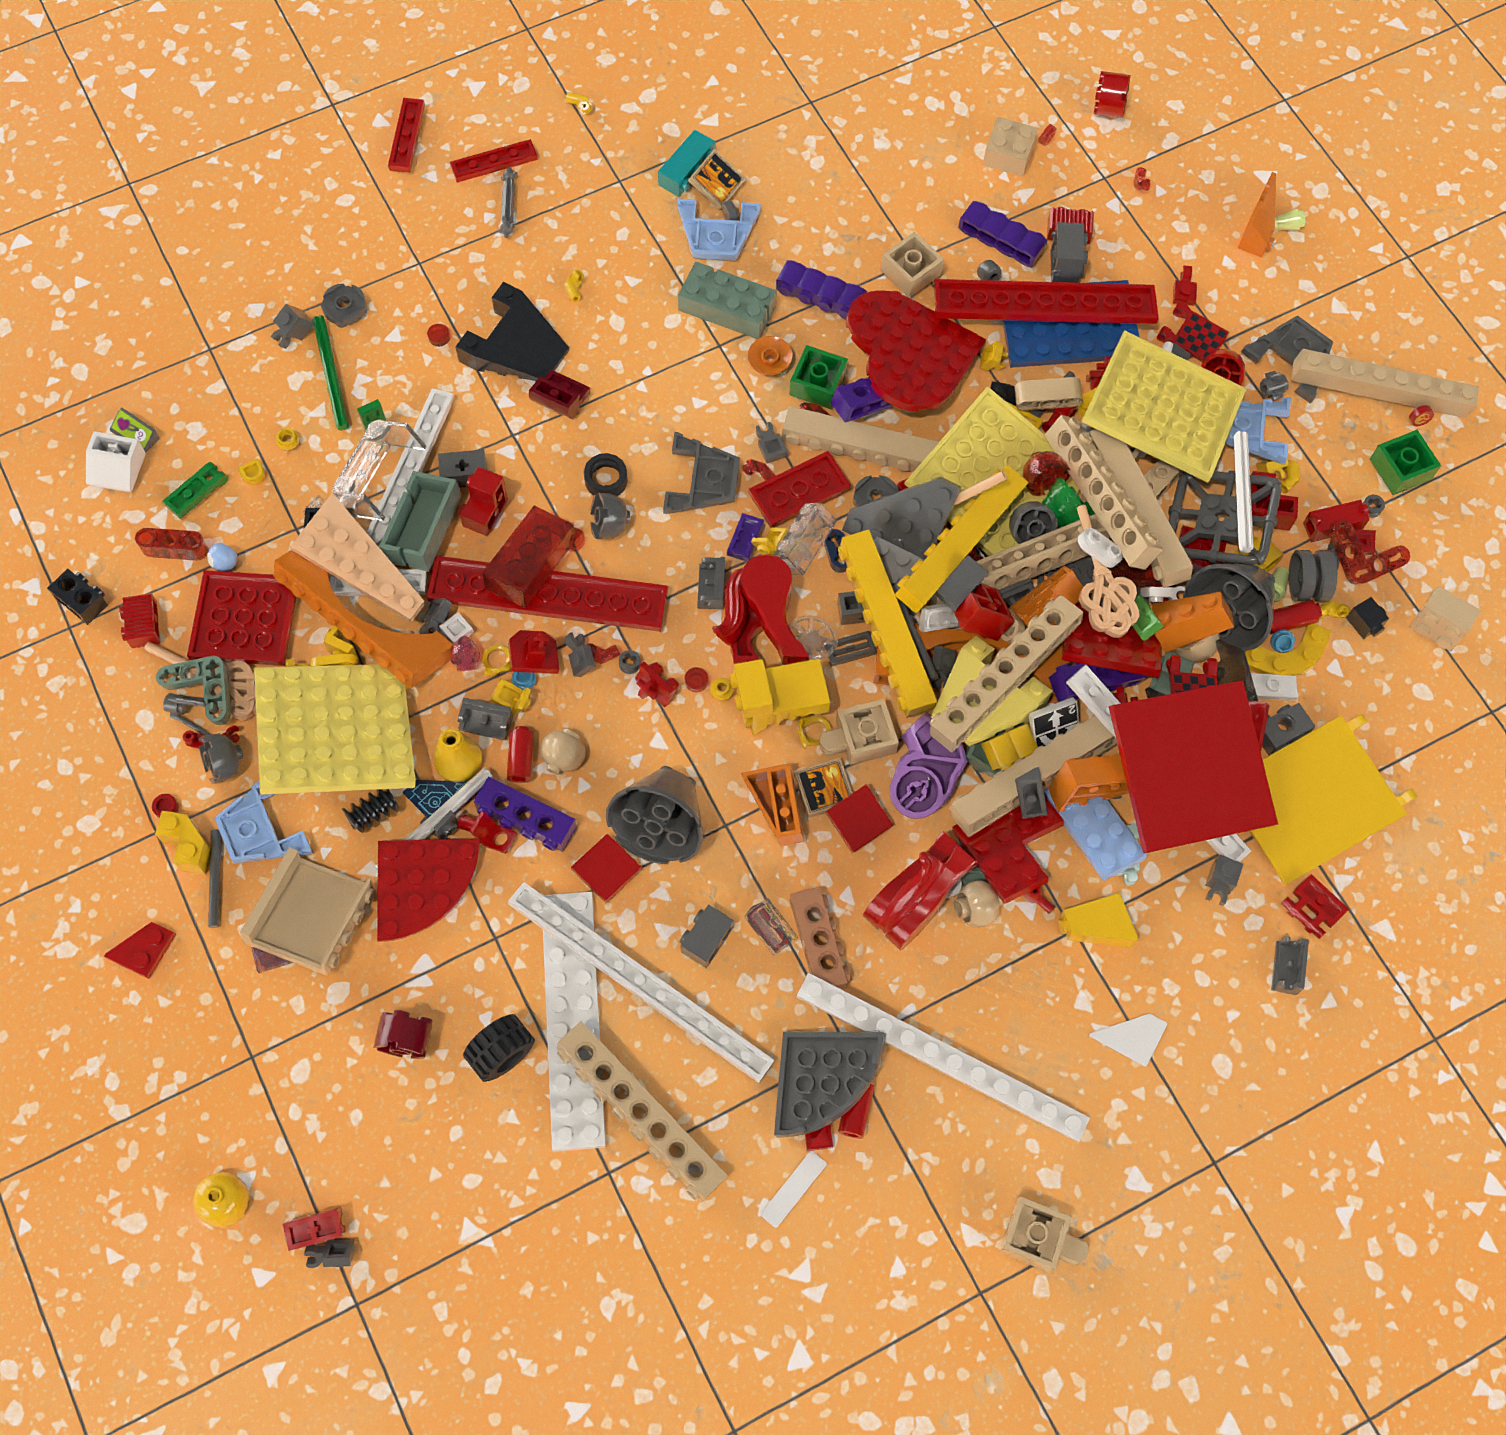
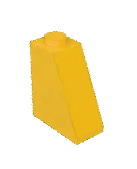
M1120 893L1065 909L1059 916L1060 919H1058L1060 931L1062 934H1066L1069 941L1130 948L1139 940Z

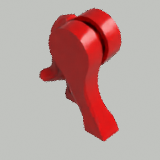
M766 554L750 559L743 568L737 569L731 574L726 584L724 620L722 624L713 626L712 629L718 638L730 646L733 657V669L734 664L759 660L751 646V642L762 631L765 632L777 649L782 665L809 661V654L803 644L795 637L787 622L786 610L791 600L792 573L787 563L777 556Z
M943 831L926 852H921L916 861L896 876L876 895L865 909L863 917L877 930L881 929L885 937L901 951L929 924L956 882L973 870L979 863Z

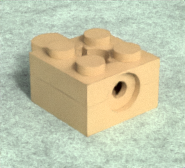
M881 699L837 711L836 724L838 728L823 732L819 743L820 749L825 755H833L845 751L849 764L853 765L895 754L899 741L885 700Z
M1019 1197L1015 1202L999 1253L1051 1273L1056 1269L1058 1260L1072 1265H1078L1083 1262L1088 1255V1246L1084 1240L1067 1234L1072 1219L1071 1216Z

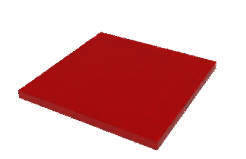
M1243 680L1109 706L1143 854L1279 825Z

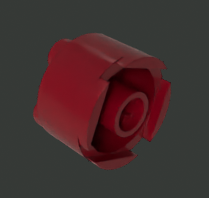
M394 1010V1014L382 1012L373 1048H377V1051L392 1056L403 1057V1055H410L411 1053V1059H424L433 1020L426 1017L411 1018L409 1017V1012Z

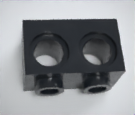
M67 568L47 589L59 603L85 624L89 625L108 606L103 598L105 594L96 585L93 587L87 584L89 581L81 573L77 572L74 574Z

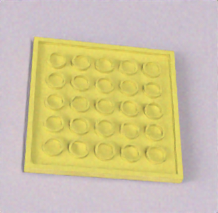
M1124 330L1081 422L1205 482H1209L1246 388Z
M988 386L904 483L909 488L941 476L962 486L960 492L990 478L997 469L1002 471L1007 464L1029 483L976 544L988 556L1019 545L1012 537L1009 529V521L1013 511L1019 505L1029 501L1042 503L1049 489L1054 485L1056 478L1062 477L1068 486H1072L1077 493L1080 490L1044 434ZM975 495L953 506L947 521L951 523L959 512L964 515L966 513L963 509L972 498L977 500L979 496Z
M379 664L254 668L260 795L415 788L406 687L404 683H400L387 669L382 668Z

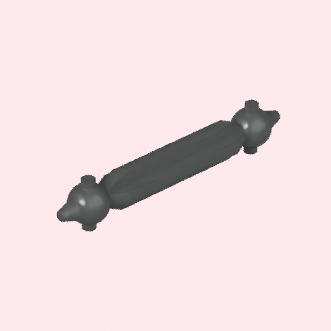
M511 166L504 171L501 177L502 181H504L501 210L502 224L498 231L504 234L505 238H508L513 232V228H515L512 222L514 215V180L517 172L513 171Z

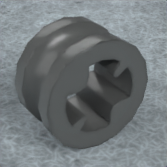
M1369 495L1363 502V504L1368 505L1369 518L1378 517L1385 508L1384 500L1378 495ZM1375 504L1376 507L1372 509L1370 505Z
M632 650L622 652L619 656L621 671L625 674H634L639 670L640 656L638 653ZM630 658L633 661V665L630 666L626 663V659Z

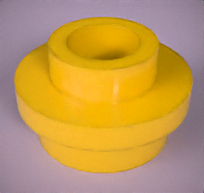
M290 428L281 429L275 439L277 446L282 450H292L299 443L298 434Z
M718 678L711 683L710 693L714 699L726 701L733 696L734 688L732 689L729 679ZM725 686L726 690L719 691L718 687Z

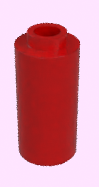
M1308 600L1274 609L1270 634H1274L1281 629L1290 630L1318 623L1319 617H1322L1319 603L1315 604L1313 600Z
M517 726L509 733L507 780L514 783H527L531 781L534 733L526 726Z
M870 1084L859 1101L841 1116L838 1128L839 1134L857 1139L864 1138L874 1090L873 1084Z

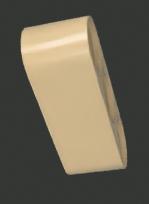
M1076 377L1026 380L1015 384L1016 406L1019 410L1075 407L1083 402L1081 381Z

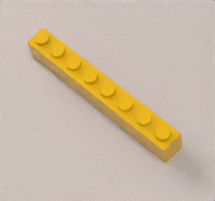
M1008 464L1002 470L1005 472L1007 480L977 494L979 496L977 500L972 498L963 508L966 513L962 515L959 512L950 523L953 525V528L951 530L945 528L937 539L940 543L937 546L932 543L924 554L927 558L924 561L919 558L913 565L911 570L914 573L911 576L906 574L897 584L900 589L896 592L895 596L916 614L1029 483ZM997 469V470L991 475V477L994 476V475H996V474H998V473H1000L1001 471H1000L999 469Z
M870 530L842 537L840 547H838L839 556L847 564L846 572L850 582L853 581L856 587L854 590L857 602L863 605L864 620L872 628V641L875 646H879L881 651L880 661L882 666L888 669V681L890 687L897 692V705L900 711H904L906 718L933 710L937 703L935 694Z

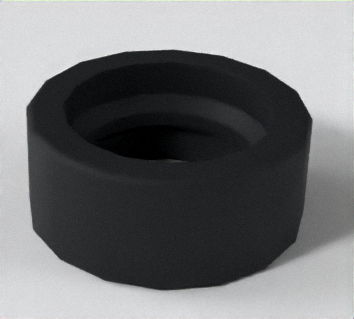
M610 453L593 456L584 468L585 486L589 493L593 496L599 493L619 496L625 490L628 483L627 469L623 460ZM611 467L619 472V479L611 485L603 486L595 483L592 475L597 469Z

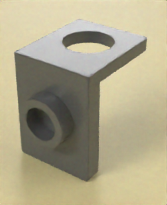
M450 810L434 827L432 834L439 840L445 839L455 831L458 825L455 813ZM425 816L420 821V824H422L428 818Z

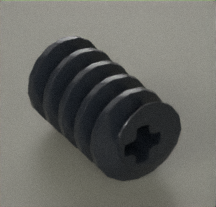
M377 789L378 796L369 792V801L367 802L362 797L359 798V807L353 802L350 803L351 812L342 808L354 830L357 829L364 833L363 824L372 828L373 818L381 823L382 813L388 818L391 817L390 808L395 812H399L398 803L389 789H386V791Z

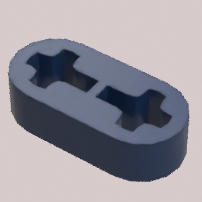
M831 529L825 534L824 547L831 568L835 572L843 573L848 568L845 561L844 564H840L837 561L838 547L835 548L831 538L835 537L838 540V547H840L842 537H845L841 530Z

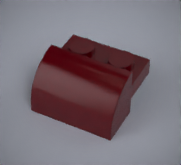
M552 369L545 378L540 376L529 389V399L570 419L575 418L579 414L580 405L590 394L589 386Z

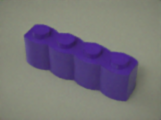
M972 201L959 220L958 228L963 233L977 238L989 247L996 248L1000 253L1014 258L1024 266L1032 268L1046 249L1048 240L1041 233L1028 230L1022 223L1009 220L1001 212L991 211L984 203Z
M792 260L786 261L776 279V290L782 295L797 297L804 304L817 305L822 311L837 313L845 320L852 302L858 296L867 292V290L858 285L846 283L834 276H827L817 269L807 268L801 263Z

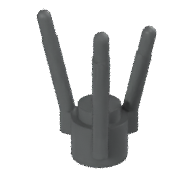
M173 693L166 695L163 709L166 712H170V718L182 722L200 734H211L181 716V714H185L188 711L189 705L205 707L204 698Z

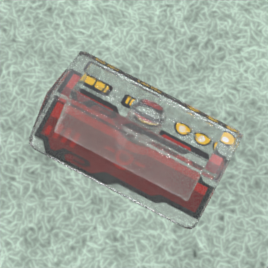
M769 898L752 906L744 916L772 955H776L799 938Z

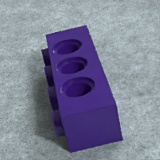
M869 377L861 378L856 382L847 385L843 384L836 388L831 404L845 423L893 407V405L877 395L871 387L872 382Z
M1067 663L1060 665L1056 668V672L1048 677L1058 702L1072 697L1075 700L1080 699L1066 682L1086 664L1076 663L1070 666ZM1087 665L1110 692L1115 691L1116 687L1124 686V688L1136 686L1149 677Z
M489 776L474 799L478 814L481 811L486 812L489 817L499 820L498 823L508 829L513 827L521 831L520 834L529 840L535 838L541 841L542 845L551 851L557 849L563 852L577 828L574 818ZM501 802L509 803L505 809L497 808ZM522 813L531 814L526 820L518 819ZM545 823L552 825L551 829L547 831L541 830L540 827Z

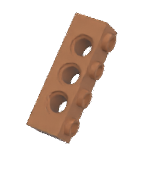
M820 887L790 894V904L810 974L841 990L846 989L847 980H850V974L847 965L842 966L840 956H843V950L840 941H835L833 932H836V926L833 917H828L826 909L829 908V901L826 893L822 894ZM814 912L820 916V919L818 921H811L807 915ZM823 936L826 938L827 943L825 945H818L814 942V938ZM824 960H830L833 962L834 967L829 970L824 969L820 963Z

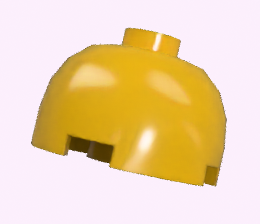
M217 1172L208 1175L198 1184L194 1191L193 1206L195 1213L202 1222L212 1227L226 1228L235 1225L244 1217V1212L248 1207V1200L250 1201V1194L247 1185L241 1178L231 1173Z

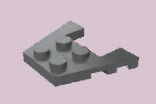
M1297 315L1276 327L1267 335L1264 334L1253 343L1245 345L1241 353L1257 364L1268 349H1272L1293 365L1294 360L1302 349L1330 354L1333 341ZM1301 383L1294 392L1311 404L1316 397L1318 386Z
M674 432L672 454L695 456L690 493L666 491L663 514L735 502L740 457L716 447H707L702 445L701 441L696 439L690 440L683 437V434Z

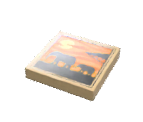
M714 149L688 179V182L720 210L722 203L730 199L746 178Z
M840 758L795 770L793 773L808 818L824 814L826 810L852 794Z

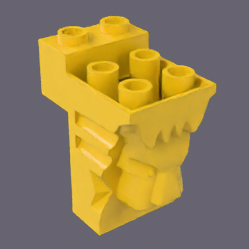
M763 659L734 664V673L730 674L732 689L737 688L738 696H735L737 711H742L746 728L751 727L752 735H757L760 731L767 729L769 724L779 725L784 719L792 721L798 716L819 715L829 712L830 700L820 659L766 669Z

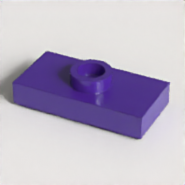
M742 513L727 549V556L748 562L755 547L751 540L759 537L764 520Z

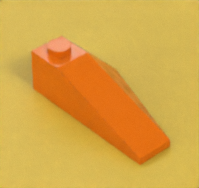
M1274 172L1271 173L1238 246V249L1261 258L1265 249L1270 251L1275 238L1271 237L1275 229L1276 173Z

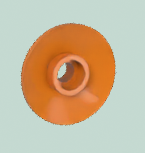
M765 336L751 344L748 350V361L751 367L761 374L777 375L784 372L790 366L792 350L783 339L775 336Z

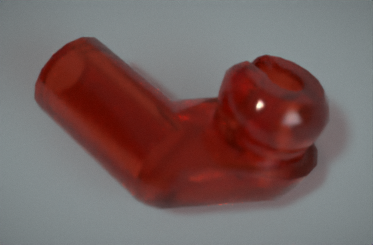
M592 643L586 644L590 645L594 662L598 664H603L620 655L616 645L604 650Z

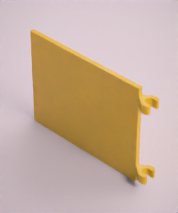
M1363 714L1349 722H1346L1342 715L1263 759L1279 825L1251 830L1250 833L1284 886L1404 817L1407 813L1403 805L1418 797L1413 789L1398 797L1395 796L1354 735L1353 731L1368 722Z

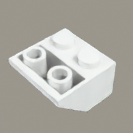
M94 431L86 450V484L131 493L146 455L139 440Z

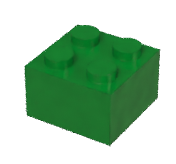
M806 345L790 380L789 395L832 409L831 400L836 388L842 385L846 377L848 359Z
M1418 430L1379 444L1370 457V461L1392 495L1432 480L1442 466Z

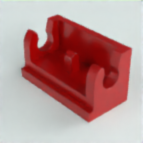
M341 1207L283 1223L288 1251L342 1237L345 1232V1226L342 1225L341 1221L343 1215Z

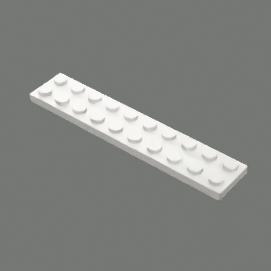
M592 892L543 895L594 931ZM543 930L552 1151L606 1148L604 1103L593 1093L595 1088L588 1081L584 1083L575 1074L577 1069L570 1062L568 1064L564 1063L557 1054L559 1051L557 1049L558 1041L580 1021L600 1040L596 967ZM581 1050L577 1053L578 1057L583 1061L592 1058L588 1050ZM602 1069L596 1071V1076L601 1080Z

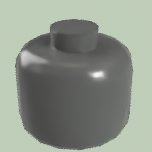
M993 260L983 261L977 269V275L981 280L998 281L1002 274L1001 268Z

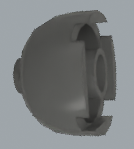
M609 493L594 495L590 515H594L595 523L590 522L592 535L596 539H613L619 536L624 531L626 524L630 522V511L626 509L623 500L616 495Z
M1029 501L1019 505L1013 511L1009 521L1010 533L1018 544L1054 531L1058 527L1057 518L1052 510L1038 501Z
M210 734L199 738V741L204 743V745L199 746V751L205 772L211 770L213 778H209V781L212 784H217L232 778L239 769V760L243 759L240 745H235L232 739L223 734Z

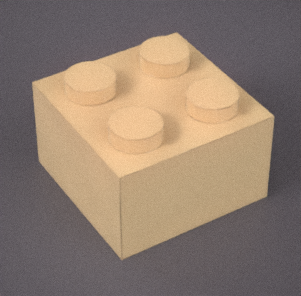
M997 117L985 149L983 166L1023 177L1035 145L1038 128Z
M913 232L882 254L880 271L907 297L911 298L942 275L944 258L916 232Z
M1438 586L1420 608L1409 627L1415 630L1417 634L1434 641L1439 647L1452 651L1470 631L1482 610Z

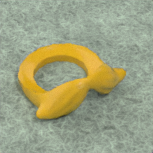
M492 645L483 652L481 657L485 669L483 676H495L501 671H510L509 649L506 646ZM499 650L506 654L507 659L504 666L494 668L488 663V656L493 651Z
M802 716L799 719L798 737L803 749L807 746H820V740H813L806 736L802 728H806V726L814 723H820L825 726L827 731L832 730L828 720L820 716Z

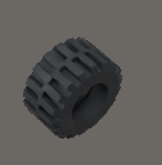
M509 1014L493 1021L482 1029L469 1042L463 1057L483 1082L491 1081L515 1067L529 1053L535 1038L515 1014Z

